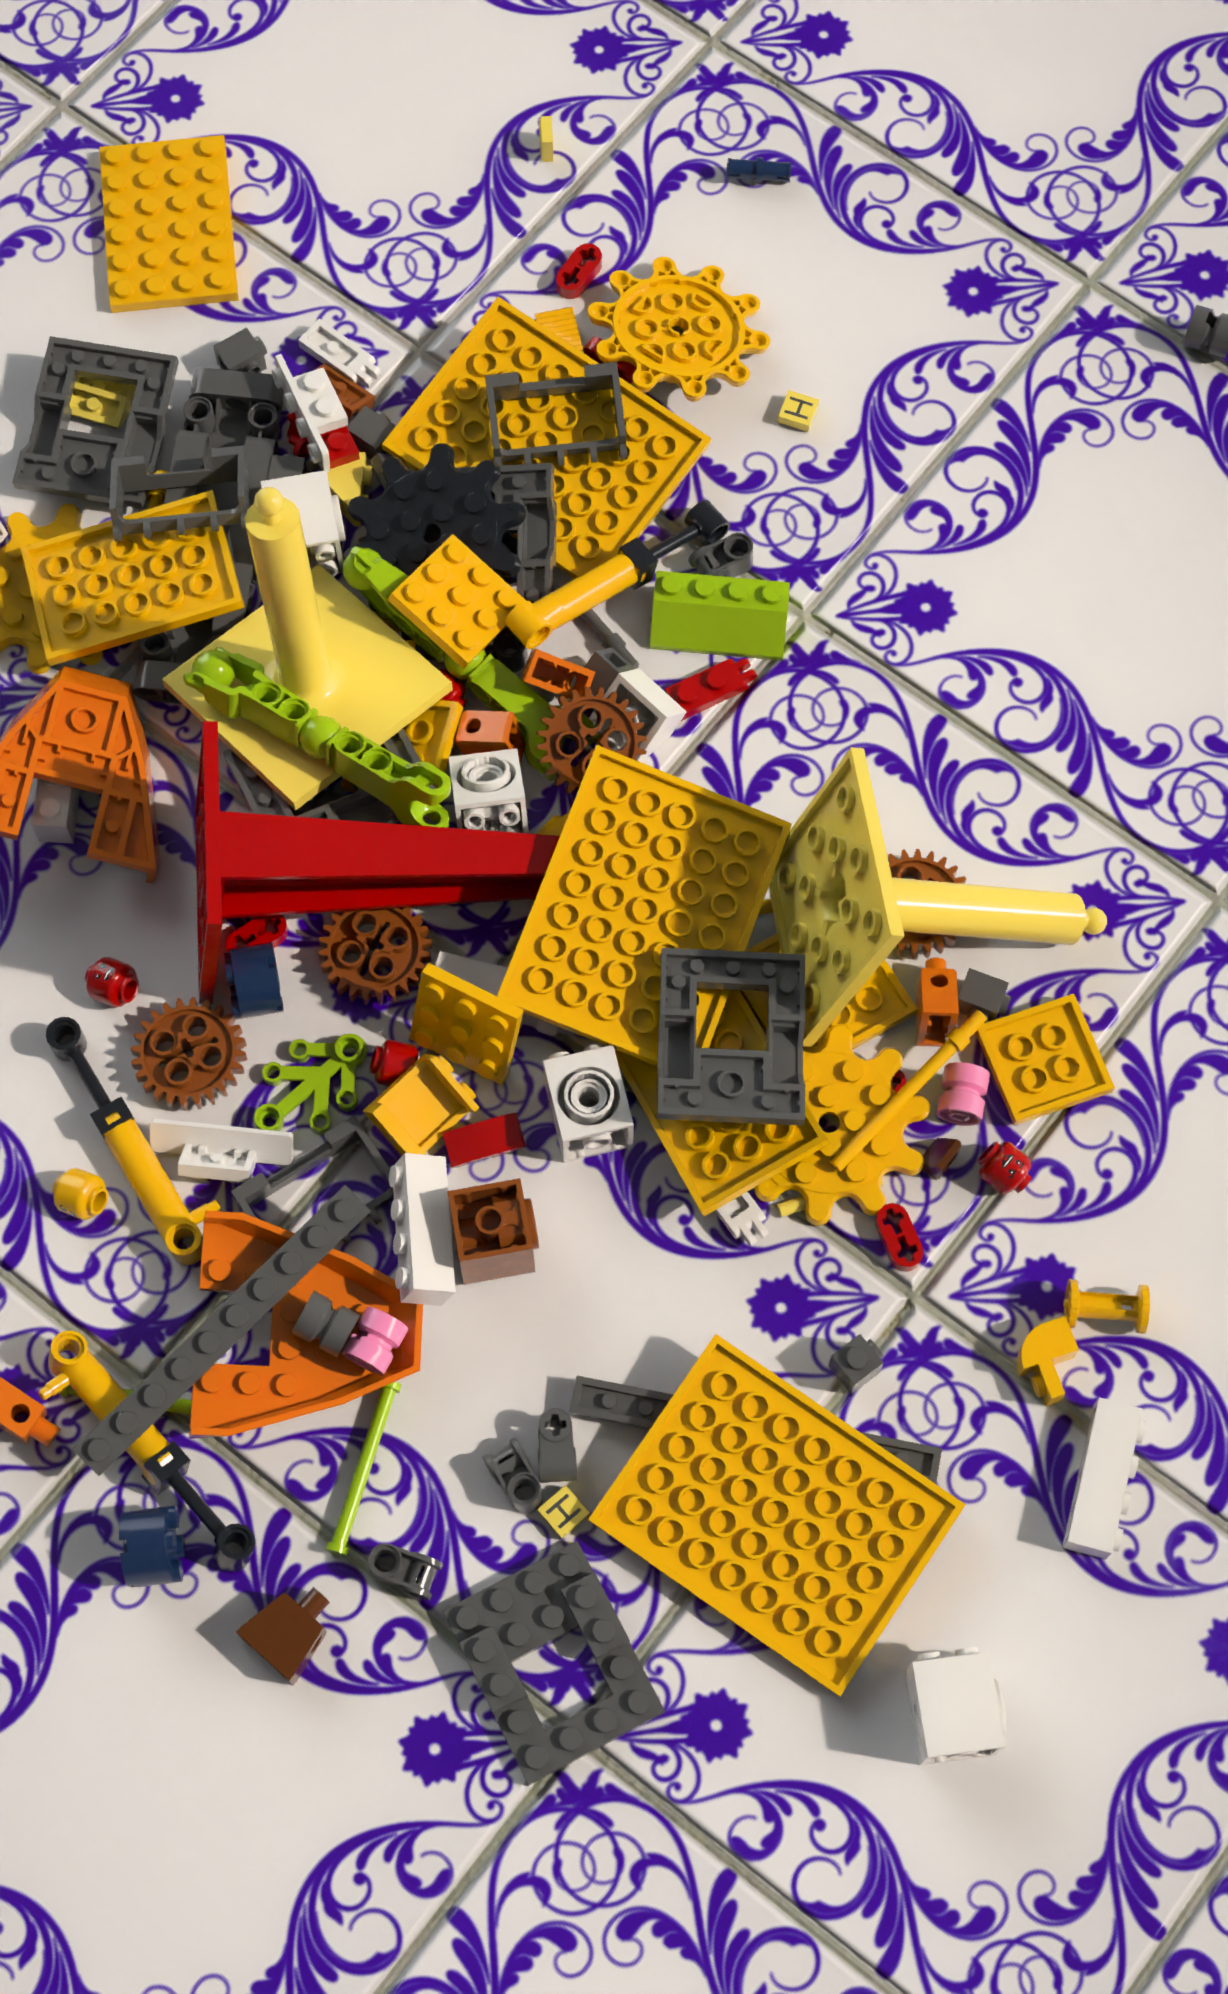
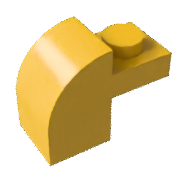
M1066 1316L1035 1327L1027 1335L1017 1356V1372L1019 1377L1033 1372L1034 1376L1031 1377L1032 1387L1038 1398L1043 1397L1046 1406L1060 1402L1065 1395L1054 1365L1073 1359L1079 1351Z

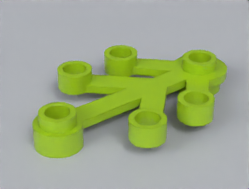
M344 1034L338 1037L334 1043H308L303 1039H297L290 1044V1056L297 1063H304L310 1057L330 1058L320 1067L281 1066L276 1062L266 1064L262 1070L264 1081L270 1086H278L283 1081L303 1082L277 1105L270 1103L261 1105L254 1115L257 1128L280 1131L284 1125V1118L315 1092L314 1110L310 1116L309 1124L315 1134L324 1135L332 1126L330 1116L328 1115L330 1078L340 1069L341 1090L336 1094L337 1105L345 1112L354 1110L358 1105V1097L355 1092L356 1067L361 1065L367 1057L366 1043L356 1034ZM297 1047L306 1048V1052L303 1055L298 1056L294 1054V1050ZM347 1048H354L356 1050L355 1055L352 1057H347L343 1053ZM275 1069L280 1072L277 1078L271 1079L267 1077L268 1072ZM345 1095H351L353 1101L350 1104L341 1103V1098ZM274 1117L277 1120L273 1126L268 1127L264 1125L265 1119ZM319 1118L327 1120L326 1125L321 1128L314 1126V1122Z

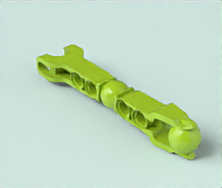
M357 546L352 548L343 562L342 569L348 584L361 591L381 617L389 619L424 651L436 658L439 663L444 661L446 668L452 676L460 680H467L466 686L491 710L514 712L524 736V752L527 762L545 778L555 781L557 777L555 773L548 776L544 774L550 767L549 763H538V759L546 755L545 750L535 749L536 745L544 743V738L536 735V731L546 730L547 726L540 721V718L552 717V714L547 709L551 704L546 702L491 654L486 657L485 650L463 669L387 600L391 593L409 576L382 559L378 552L370 548H360ZM552 705L558 709L561 707L560 705ZM582 713L581 720L584 726H586L587 728H592L593 726H595V724L584 713ZM599 733L592 737H585V740L588 742L587 746L595 742ZM564 735V736H563V737H568V738L574 740V739H573L571 736H569V735Z
M216 647L215 650H209L198 655L193 662L191 673L183 675V680L187 686L202 693L205 701L229 718L241 716L284 742L295 744V747L299 749L302 747L309 756L322 760L326 759V766H333L335 772L390 806L402 824L449 827L448 812L439 804L451 792V780L446 773L428 762L409 763L360 733L349 731V728L345 726L341 728V725L333 718L322 715L318 716L316 708L311 709L305 700L269 679L264 674L262 664L239 653L231 654L221 647ZM234 677L247 685L230 688ZM438 785L439 788L430 789L429 786ZM425 815L430 819L437 821L438 824L431 825L425 823L423 821V816Z

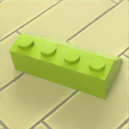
M656 571L650 649L783 661L790 582Z

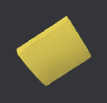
M77 376L69 405L72 410L71 415L120 429L131 410L136 386Z

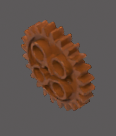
M584 687L582 697H580L575 689L570 690L571 701H568L563 696L557 697L561 707L558 709L555 706L549 705L547 709L552 714V717L540 718V721L547 726L546 730L536 731V735L544 738V743L536 745L535 749L545 750L546 754L538 759V763H549L550 767L545 771V776L555 773L557 777L553 785L559 786L566 782L565 793L567 794L572 793L576 787L579 790L586 772L585 764L592 757L594 749H588L575 767L571 766V761L587 746L588 742L585 740V737L595 736L606 719L609 718L612 722L597 737L594 742L596 745L636 760V755H644L647 752L638 747L639 742L647 740L646 736L637 734V730L641 729L644 723H634L632 720L638 711L632 710L627 712L625 710L629 702L627 699L616 703L617 692L615 691L611 692L607 698H604L603 687L597 689L595 696H592L590 687ZM586 709L593 710L597 716V722L592 728L584 726L581 720V715ZM612 731L620 733L623 739L622 746L616 751L612 750L607 743V738ZM564 735L571 736L575 741V749L568 755L563 753L559 747V741Z
M904 849L899 860L891 853L888 854V862L893 878L911 877L915 880L961 884L966 882L965 876L955 878L958 869L956 865L949 869L945 868L946 857L940 859L938 863L933 861V851L926 858H922L920 849H916L914 857H909ZM904 932L905 936L897 944V956L900 957L903 951L907 949L910 951L911 959H915L917 950H922L924 956L929 958L931 948L934 947L939 954H942L944 942L953 947L956 938L954 935Z
M400 907L343 911L342 916L332 913L331 919L334 926L324 924L323 930L328 937H319L318 940L320 946L325 948L318 951L319 960L325 961L321 964V969L323 973H329L327 976L328 983L330 985L338 983L337 991L340 995L349 989V997L352 1002L359 994L362 995L364 1005H368L371 997H376L378 1004L382 1005L383 998L386 995L393 1002H396V992L399 990L408 996L409 990L407 985L410 983L419 986L420 981L416 974H421L426 967L423 963H428L432 960L431 953L426 951L432 948L431 939L426 938L429 935L428 927L421 926L423 923L422 916L419 914L412 917V907H405L403 910ZM364 924H372L375 926V928L368 933H363L358 930ZM389 924L390 926L382 934L381 931L384 925ZM395 937L407 939L400 946L390 944L391 940ZM379 940H380L381 950H380V949H376L377 946H378V944H379ZM369 949H370V950H374V952H373V954H372L371 957H370ZM352 953L360 955V958L353 963L343 960ZM369 964V969L366 975L361 976L360 974L365 970L366 966ZM386 966L392 969L386 976L375 974L376 970L380 967Z
M195 997L191 998L189 1006H184L182 1000L177 998L176 1008L171 1009L166 1002L163 1003L164 1013L161 1015L152 1010L151 1015L154 1021L152 1023L141 1021L145 1034L134 1033V1038L140 1045L132 1046L130 1049L132 1054L138 1057L132 1060L131 1064L133 1069L139 1070L135 1074L138 1083L145 1082L142 1086L145 1093L148 1094L154 1091L153 1097L157 1103L166 1097V1103L169 1108H172L177 1101H180L183 1111L187 1110L189 1102L194 1101L198 1110L201 1109L202 1099L205 1098L214 1105V1094L217 1092L227 1097L225 1085H238L233 1073L244 1074L243 1066L238 1062L247 1060L246 1052L240 1050L247 1046L245 1038L239 1037L243 1033L241 1026H232L235 1022L234 1016L228 1014L223 1017L224 1009L222 1005L217 1006L212 1011L209 999H206L202 1006L199 1007ZM194 1027H206L203 1034L199 1036L190 1035ZM213 1039L218 1040L217 1043H211ZM171 1041L174 1043L168 1051L161 1052L157 1050L163 1042ZM191 1049L194 1055L187 1058L184 1052ZM217 1055L221 1057L219 1063L214 1066L204 1064L210 1056ZM161 1064H167L165 1068H160ZM179 1071L189 1072L187 1078L183 1081L176 1082L172 1080L174 1074Z

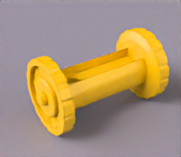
M1069 1279L1063 1303L1064 1316H1066L1070 1328L1075 1327L1078 1317L1134 1322L1136 1333L1145 1334L1150 1313L1148 1285H1139L1136 1295L1079 1291L1077 1280ZM1121 1306H1131L1133 1310H1123Z

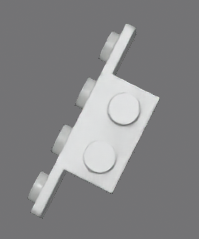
M282 354L276 355V368L272 369L275 385L278 389L283 388L285 392L283 395L288 412H294L297 417L295 422L300 437H306L309 442L308 451L314 464L319 463L322 471L327 470L329 472V452L320 434L348 426L346 412L324 367L292 377Z
M155 1118L150 1122V1147L153 1152L181 1155L178 1162V1176L245 1183L251 1179L256 1163L288 1166L293 1161V1134L291 1132Z

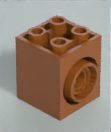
M520 1178L447 1191L464 1285L535 1272L533 1250L539 1248V1240L532 1201L530 1198L524 1199Z

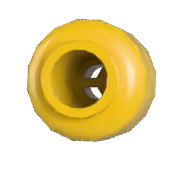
M79 1168L67 1170L55 1180L52 1188L54 1204L57 1209L81 1220H88L95 1215H99L108 1202L109 1196L104 1180Z

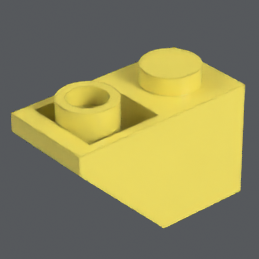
M359 452V460L332 468L327 472L331 495H338L341 513L353 526L361 527V522L354 520L349 515L348 506L354 497L363 496L369 498V495L365 494L366 486L372 485L373 467L367 466L365 452Z

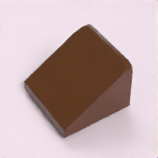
M935 1139L923 1154L924 1165L922 1170L934 1179H940L958 1156L962 1146L961 1142L958 1139Z

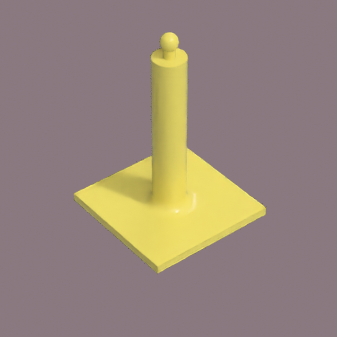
M265 487L255 494L254 504L247 510L245 515V525L263 605L162 680L164 687L202 723L203 721H218V738L296 811L338 779L340 775L335 772L333 766H326V759L322 760L309 756L302 747L299 749L295 747V744L284 742L241 716L237 718L225 716L205 701L202 693L187 686L183 680V675L191 673L193 662L198 655L209 650H215L216 647H221L231 654L239 653L263 665L264 674L269 679L305 700L311 709L316 708L318 716L331 717L341 725V728L345 726L349 728V731L360 733L380 746L450 693L453 688L452 682L320 564L310 569L299 509L293 502L283 498L279 490L273 487ZM234 677L230 688L247 686Z
M851 747L790 829L768 887L781 953L805 954V1029L803 1046L809 1047L814 1045L905 936L904 932L1074 945L1081 938L1083 931L1095 935L1104 931L1107 925L1105 913L1095 907L1085 910L1084 902L1078 894L893 878L891 876L865 751L862 748Z

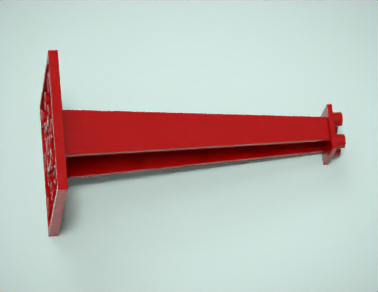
M203 721L195 806L199 1004H203L206 999H209L210 1003L213 1004L222 919L535 899L560 836L220 811L218 721Z

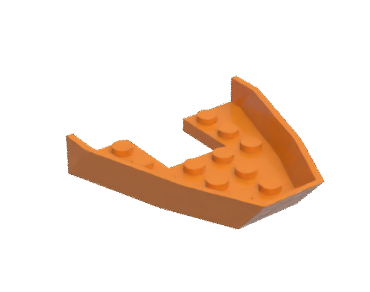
M64 666L14 717L0 737V836L13 840L18 839L33 778L101 794L102 797L86 858L148 873L146 883L153 884L160 848L149 749L132 685L129 682Z
M205 1210L199 1291L235 1292L295 1233L245 1213ZM333 1248L272 1307L269 1366L215 1363L193 1384L189 1439L231 1436L342 1405L420 1371L423 1304L401 1303L400 1289L396 1288L394 1279L359 1259ZM314 1290L328 1297L332 1301L333 1309L336 1310V1308L344 1306L360 1315L337 1358L319 1349L318 1339L315 1338L308 1342L291 1334ZM367 1306L379 1309L393 1316L408 1327V1331L399 1348L391 1349L394 1357L384 1376L377 1375L358 1366L342 1354L351 1335L359 1334L360 1331L357 1324Z

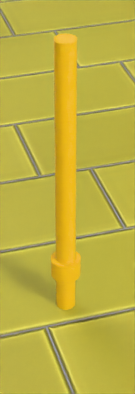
M976 1010L960 1028L955 1027L945 1037L946 1042L830 1161L835 1169L841 1172L956 1052H962L971 1042L969 1038L987 1020L981 1011Z

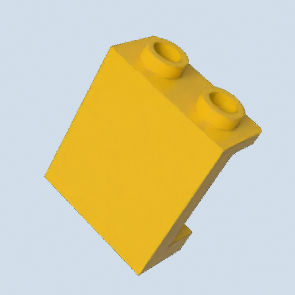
M424 1054L363 1110L364 1114L401 1157L404 1153L426 1155L425 1152L443 1136L442 1133L449 1131L468 1112L475 1113L479 1109V1106L474 1101L476 1095L473 1090L463 1081L458 1083L451 1074L454 1071L453 1067L441 1055L436 1057L432 1054Z

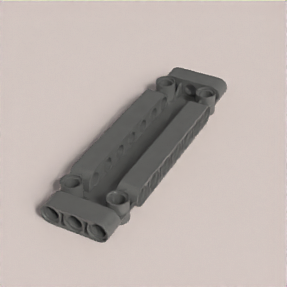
M213 368L196 369L193 373L189 400L183 407L185 422L183 430H178L170 472L213 468L211 459L212 448L244 445L249 467L251 507L254 504L255 494L262 489L260 481L268 480L272 455H278V439L281 434L279 422L285 392L283 388L278 389L276 387L272 374ZM238 481L167 488L164 504L213 490L219 511L234 509L239 505ZM241 523L223 526L245 608L139 639L141 654L133 690L135 696L148 701L182 704L164 687L162 679L250 615L257 575L247 530L242 529ZM155 647H163L161 650L157 652L151 651Z

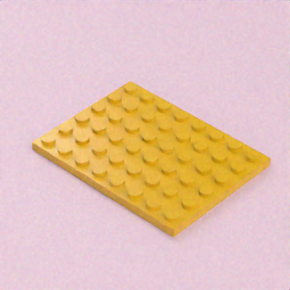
M498 296L384 440L382 448L393 457L400 458L405 465L414 471H419L428 464L431 449L439 443H446L454 450L455 468L476 467L482 461H494L485 375L518 372L519 383L584 377V365L599 363ZM620 377L627 459L620 460L619 450L597 452L598 462L591 463L590 453L564 455L565 466H558L557 456L531 459L532 464L552 463L554 466V500L557 503L556 567L574 579L617 556L619 548L637 537L640 538L711 444L709 436ZM611 389L495 401L499 442L502 449L509 450L607 440L617 437ZM524 460L505 461L502 463L503 465L524 464ZM509 534L517 540L518 534Z
M596 745L497 997L523 1009L525 1014L603 1045H613L614 1049L657 1066L661 948L745 952L792 823ZM697 988L696 1048H709L728 998L729 989Z
M715 1334L588 1521L840 1697L966 1504Z

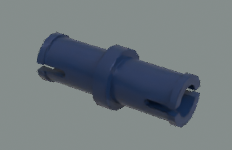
M756 157V160L731 158L727 160V179L754 180V183H761L762 180L790 182L791 162L763 161V157Z

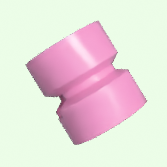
M964 1062L946 1064L941 1087L945 1091L943 1095L939 1096L936 1112L938 1118L957 1125L972 1126L980 1124L985 1107V1101L981 1097L987 1093L990 1077L988 1070L978 1065Z
M367 1306L357 1324L360 1331L359 1334L351 1335L342 1354L358 1366L377 1375L384 1376L394 1357L391 1349L399 1348L408 1331V1327L393 1316L379 1309Z

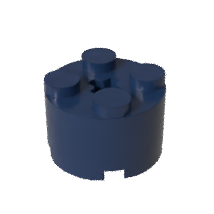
M273 943L230 949V952H225V971L227 983L230 985L234 1018L241 1017L244 1019L284 1012Z
M176 1505L121 1513L119 1540H123L124 1553H120L127 1586L145 1587L183 1581V1565L179 1558L186 1556L184 1535H177L176 1528H179V1512Z

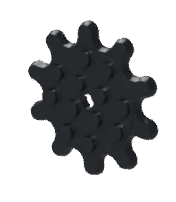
M439 443L433 446L428 464L419 471L409 470L398 457H389L384 460L381 466V472L387 484L384 493L375 499L363 496L354 497L349 502V515L354 520L363 523L367 531L363 541L355 546L370 548L378 552L382 559L408 576L452 534L495 573L504 577H513L521 569L520 558L503 547L502 537L508 529L519 526L524 522L526 510L518 502L499 504L493 500L491 489L498 481L501 471L498 464L492 460L482 461L472 471L461 473L454 465V450L446 443ZM431 526L440 528L441 536L436 542L427 543L424 540L426 532L431 529ZM355 546L348 548L344 552L343 562ZM368 601V605L371 608V610L378 613Z

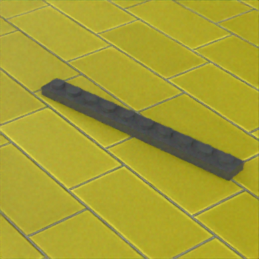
M344 1185L72 1450L100 1476L360 1223L371 1210Z
M577 1375L569 1413L650 1430L673 1394ZM860 1432L936 1484L942 1448Z

